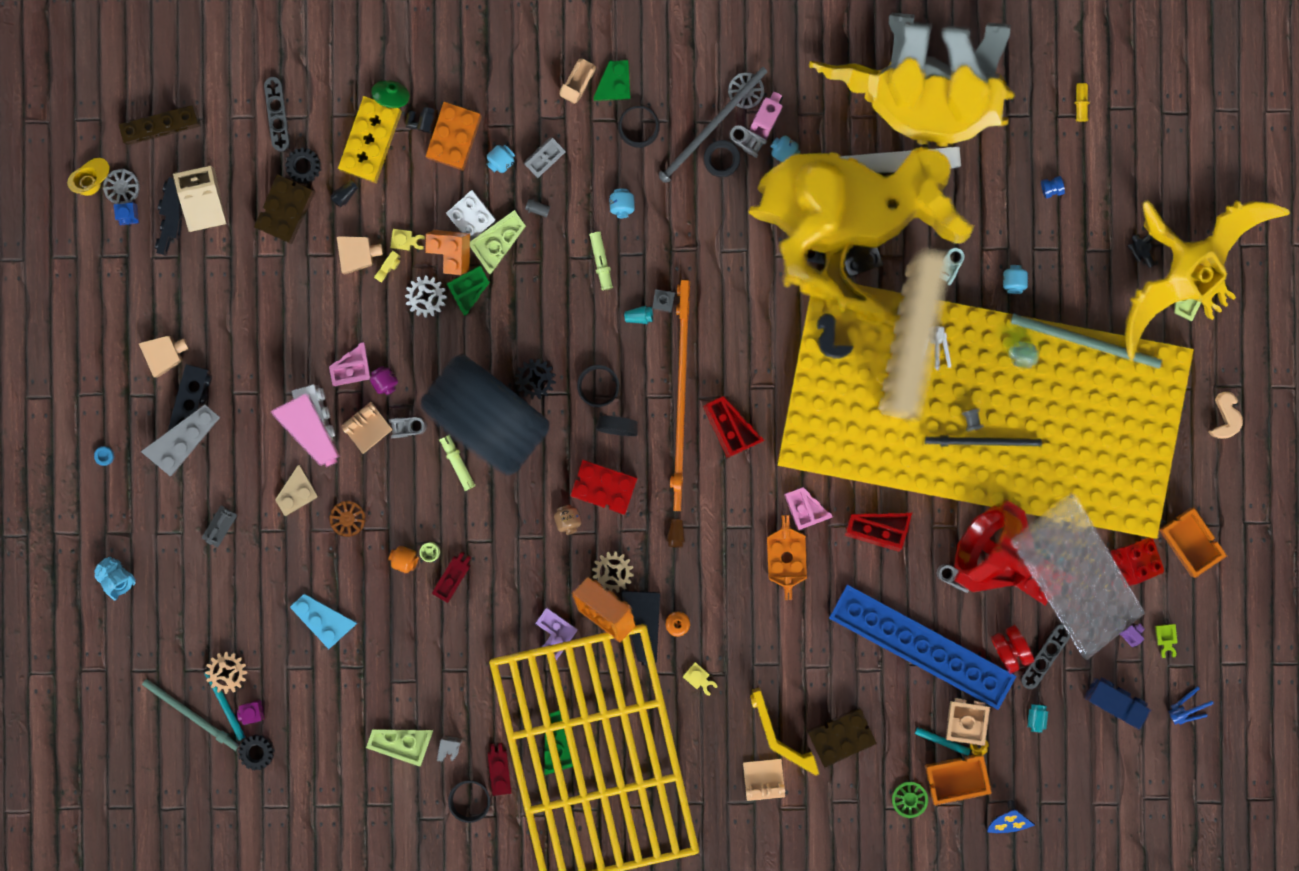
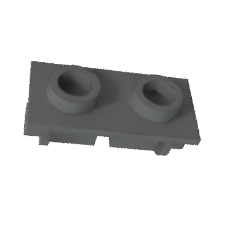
M221 505L203 534L202 539L206 543L218 548L236 519L237 514Z

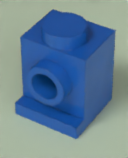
M133 202L114 204L115 220L119 221V225L139 223L137 204Z

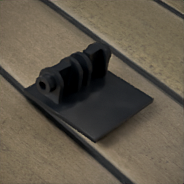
M854 245L848 251L845 258V266L849 277L884 265L878 247Z

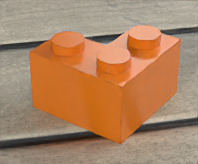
M433 230L426 234V253L444 254V274L463 275L469 271L470 233Z

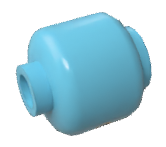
M786 135L780 139L775 138L771 144L773 148L772 156L780 162L785 161L793 154L800 153L798 143Z
M497 145L487 154V160L489 161L487 166L494 173L496 171L504 173L514 164L513 157L515 155L506 145Z
M616 189L610 195V212L617 215V218H627L629 214L634 212V195L628 189Z
M1011 265L1009 269L1003 272V288L1007 290V293L1021 294L1023 290L1027 289L1028 272L1022 269L1021 265Z

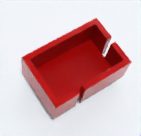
M582 460L577 475L581 478L580 481H575L571 497L603 508L609 505V510L625 515L638 478Z

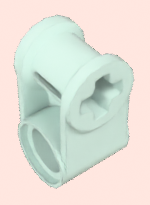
M958 248L949 250L945 255L948 256L945 271L948 275L945 274L944 281L949 286L956 277L958 269L964 260V253ZM953 251L960 254L958 262H953L950 259V254Z

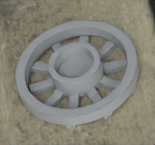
M740 73L731 80L728 88L731 100L733 98L732 93H738L747 84L742 76H748V82L755 74ZM739 77L742 82L741 85L735 82ZM759 81L761 88H752L742 99L741 104L738 103L736 106L743 109L757 106L764 96L762 81ZM733 84L739 87L737 90H731ZM761 91L760 97L755 95L754 92ZM752 96L757 99L754 104L750 98ZM747 98L750 103V105L748 106L744 105L745 99Z
M114 170L104 180V194L114 204L131 203L139 194V181L128 170ZM119 172H122L121 179L117 176ZM125 173L130 175L126 181L124 180ZM113 175L116 179L115 182L110 179V177ZM134 179L136 184H129L128 182ZM108 181L114 184L113 186L107 187ZM130 187H136L135 193L130 191ZM114 189V191L109 195L107 190ZM117 193V200L115 201L112 197ZM127 193L133 195L129 200L126 196ZM121 195H123L125 199L124 202H119Z

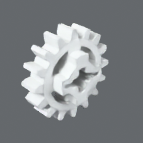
M425 276L424 280L417 277L418 282L411 281L413 287L406 288L410 292V294L405 295L406 298L410 299L406 305H412L410 311L417 310V316H420L421 313H423L425 318H427L428 313L435 316L434 311L441 312L440 305H446L442 302V299H447V296L442 295L446 289H440L442 283H435L436 278L434 277L431 281H429L428 276ZM425 284L433 285L436 289L429 290ZM418 287L419 292L417 296L413 298L414 292ZM424 292H426L427 294H432L430 297H428L429 301L427 302L424 299L421 300V297L424 296ZM438 296H439L438 302H437V304L434 306V305H433V301H434L435 297H438ZM416 304H424L427 310L420 309Z

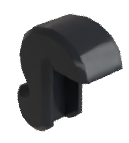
M824 314L817 321V329L822 328L824 330L818 338L819 350L824 356L829 358H844L852 352L853 346L834 345L836 319L831 314Z

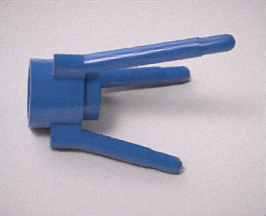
M1197 686L1180 701L1171 705L1172 710L1168 712L1175 725L1178 723L1181 725L1185 722L1208 716L1205 713L1188 717L1191 713L1213 705V701L1185 711L1184 707H1179L1193 696L1200 687Z

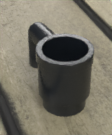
M423 107L419 122H414L416 112L408 111L405 123L407 128L431 134L434 133L438 120V110Z

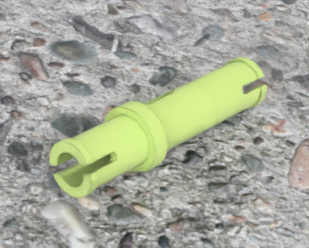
M594 232L589 234L597 266L595 271L599 275L601 290L613 288L609 272L611 268L608 267L601 232Z
M450 435L440 439L439 441L447 454L446 458L450 460L464 491L476 486L459 454L461 453L460 450H457Z

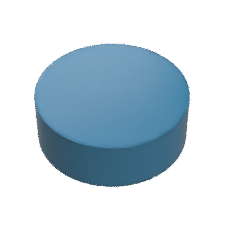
M99 447L94 453V459L99 465H109L114 460V452L109 447Z

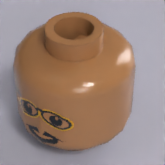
M571 505L557 509L554 519L558 531L566 532V535L576 533L577 528L581 526L578 510Z

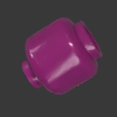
M381 366L371 373L370 382L378 394L385 393L387 396L396 390L395 386L398 384V379L391 368Z

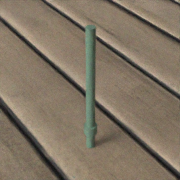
M145 679L142 684L144 687L215 736L216 740L221 744L225 743L234 751L238 749L240 745L228 737L229 734L223 730H218L151 681Z

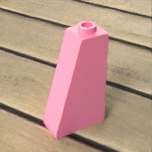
M305 394L271 411L278 421L320 465L326 464L328 467L337 462L336 458L340 457L309 394Z

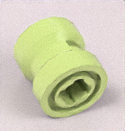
M432 542L424 544L420 548V557L426 562L435 561L440 556L439 546Z

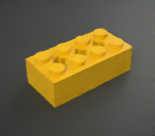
M363 96L338 169L377 183L402 111L399 108L384 107L375 100ZM379 118L381 123L373 126V119ZM372 136L374 142L367 144L366 138ZM365 153V156H367L368 159L363 160V162H360L361 159H359V157L363 156Z

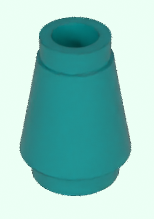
M647 305L624 312L626 323L649 324V322H653L652 307H647Z

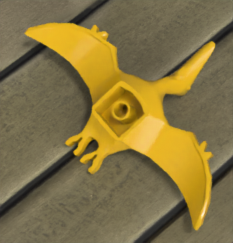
M1145 201L1143 203L1145 215L1143 226L1154 239L1172 249L1173 261L1170 273L1165 279L1146 282L1142 290H1136V297L1130 299L1133 304L1127 318L1126 346L1130 360L1135 358L1138 341L1149 321L1172 303L1186 299L1197 300L1203 304L1207 318L1213 320L1212 308L1217 312H1222V309L1211 300L1216 293L1218 294L1220 304L1225 307L1228 306L1225 295L1233 300L1236 299L1235 295L1228 291L1225 285L1227 272L1224 264L1229 250L1248 229L1266 220L1289 215V210L1271 202L1252 201L1241 204V202L1235 201L1233 207L1226 206V212L1217 216L1212 236L1202 241L1183 242L1165 224L1152 204Z

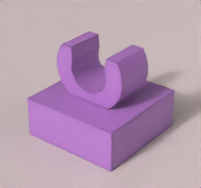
M1141 624L1134 627L1130 625L1123 628L1119 634L1131 647H1134L1144 640L1140 634L1145 628Z

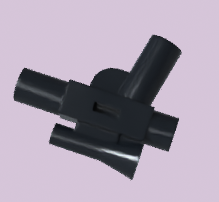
M1149 233L1143 239L1140 238L1139 234L1131 237L1134 242L1127 247L1132 251L1136 260L1140 262L1142 257L1148 268L1156 265L1149 252L1152 249L1150 242L1154 238Z

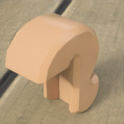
M583 58L578 59L566 84H563L561 87L560 97L573 104L577 103L583 95L589 80L592 78L596 66Z
M1221 392L1217 395L1215 402L1225 424L1208 431L1212 437L1218 439L1232 437L1240 431L1243 425L1241 413L1232 407V404L1237 403L1236 396L1231 392Z

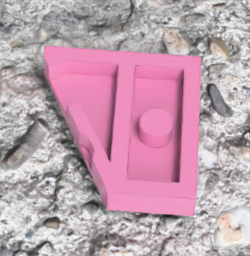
M364 342L360 343L350 353L345 354L341 360L329 366L333 386L369 380L371 378Z
M804 488L784 494L797 530L833 517Z

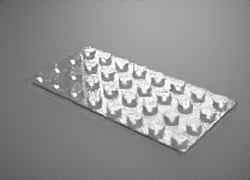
M1070 494L1012 540L1084 659L1088 660L1145 614L1075 495Z

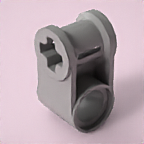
M743 126L733 127L729 134V138L734 144L755 158L758 157L757 153L762 145L767 142L764 138ZM735 130L742 131L743 139H735L733 132Z
M420 417L389 419L393 429L391 438L418 435L424 433L427 429L426 421ZM417 420L422 424V428L419 431L413 429V423Z
M942 564L938 567L937 576L940 580L966 593L969 592L967 588L954 580L959 570L948 564ZM945 568L951 570V575L948 578H943L942 571Z

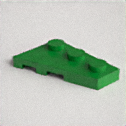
M560 710L549 713L551 723L562 721ZM564 728L553 731L562 770L573 767ZM546 733L544 776L555 772Z

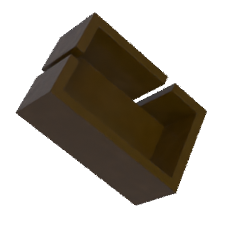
M277 175L263 205L265 212H260L254 228L292 244L315 192Z
M860 707L827 721L829 727L826 729L824 724H820L807 730L824 768L877 744L869 726L865 727L868 723Z

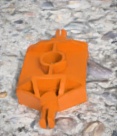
M782 515L781 529L767 537L768 579L783 586L784 600H788V592L789 600H793V586L807 579L806 536L791 529L790 515H786V523L785 515ZM784 552L792 554V560L789 563H784L781 559Z

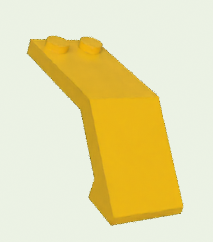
M760 688L753 689V695H750L753 707H758L770 749L812 774L818 775L819 772L812 751L801 754L775 739Z

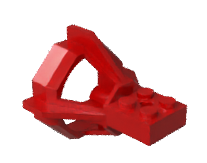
M1005 500L1000 508L994 505L974 518L957 544L954 568L959 570L954 580L971 592L1015 586L1046 606L1066 575L1065 572L1035 552L1026 513L1009 500ZM1004 527L998 543L996 544L991 541L990 537L1000 528ZM983 550L989 556L977 566L980 553Z

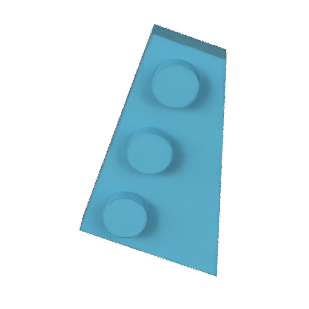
M303 594L290 606L328 649L357 624V622L306 594Z

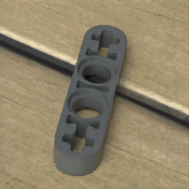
M270 77L265 81L264 89L271 142L275 150L284 152L290 146L283 85L278 78ZM272 81L278 84V87H275L276 94L280 93V97L272 96L269 98V95H273V90L268 88ZM273 100H279L281 102V107L279 110H273L271 108V102ZM276 119L283 120L284 125L281 129L274 128L273 122ZM285 131V135L281 134L283 141H286V144H283V148H280L279 145H276V142H279V135L274 136V132L282 133Z
M1058 624L1052 630L1035 655L1034 662L1028 665L1021 676V683L1025 688L1033 689L1040 683L1070 639L1071 629L1069 626ZM1065 627L1067 635L1060 637L1059 641H1062L1060 645L1057 641L1052 640V637L1054 636L1057 639L1060 634L1057 632L1058 629L1063 630ZM1050 643H1054L1057 647L1056 652L1053 654H1049L1046 651V647ZM1038 659H1044L1046 662V666L1042 670L1037 669L1035 666ZM1031 668L1041 673L1039 677L1036 674L1034 675L1033 680L1035 682L1033 684L1029 683L1026 685V676L1031 677L1033 674L1030 671Z

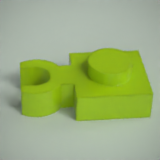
M1176 624L1155 626L1157 645H1163L1160 652L1161 657L1166 658L1165 652L1167 650L1171 651L1172 657H1176V650L1172 647V644L1178 643Z

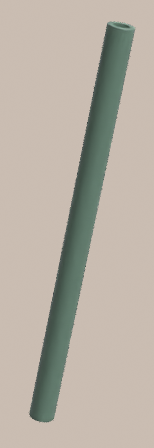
M1013 314L1010 323L1130 360L1126 348ZM1139 352L1135 353V358L1132 360L1158 369L1162 363V359Z

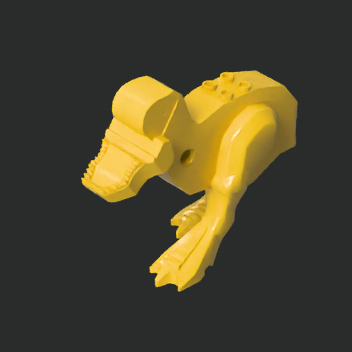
M926 148L911 151L895 174L886 178L859 163V160L855 158L842 159L837 153L830 152L829 155L793 154L761 179L758 190L763 194L760 206L750 207L748 211L749 214L758 220L777 225L790 236L789 239L780 244V252L784 258L786 271L785 286L789 287V284L793 283L801 286L800 292L826 300L834 297L837 299L842 312H845L846 308L857 312V318L886 326V323L895 324L896 318L883 305L884 302L865 292L847 277L845 273V258L848 251L854 245L872 248L879 247L898 235L913 218H919L932 226L943 239L954 243L966 241L970 237L973 226H968L969 223H964L965 220H961V216L958 217L959 214H956V211L952 208L953 205H951L950 197L945 198L941 194V191L948 184L951 168L949 159L941 152ZM808 249L826 253V264L821 274L817 273V270L807 263L805 254Z

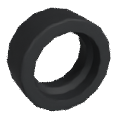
M718 140L708 146L704 154V165L713 176L719 178L728 177L738 169L740 153L733 143L726 140ZM718 148H726L733 155V163L726 170H718L711 163V155Z

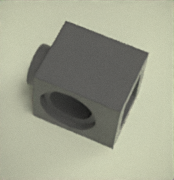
M656 289L652 309L671 313L675 293Z

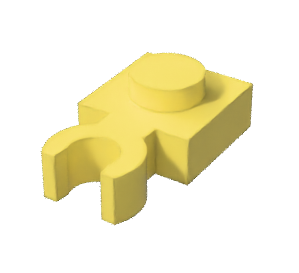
M393 229L390 248L410 251L412 245L418 250H423L424 246H418L417 241L425 239V236L417 235L412 237V231Z
M392 251L374 278L382 283L388 272L398 267L401 262L399 260L400 255Z
M696 662L683 675V678L696 689L702 686L706 695H711L707 690L708 685H713L717 688V684L714 681L707 680L710 674Z

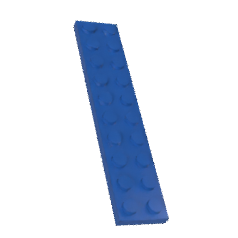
M846 585L829 616V619L999 710L1017 677L849 585Z

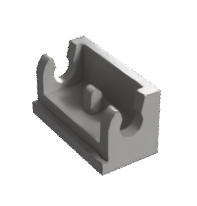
M550 137L523 164L539 178L565 153V150Z
M443 736L440 741L437 761H443L447 753L449 755L452 753L451 761H453L458 755L463 739Z

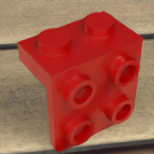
M1151 537L1110 551L1123 587L1139 584L1164 573V567L1154 539Z

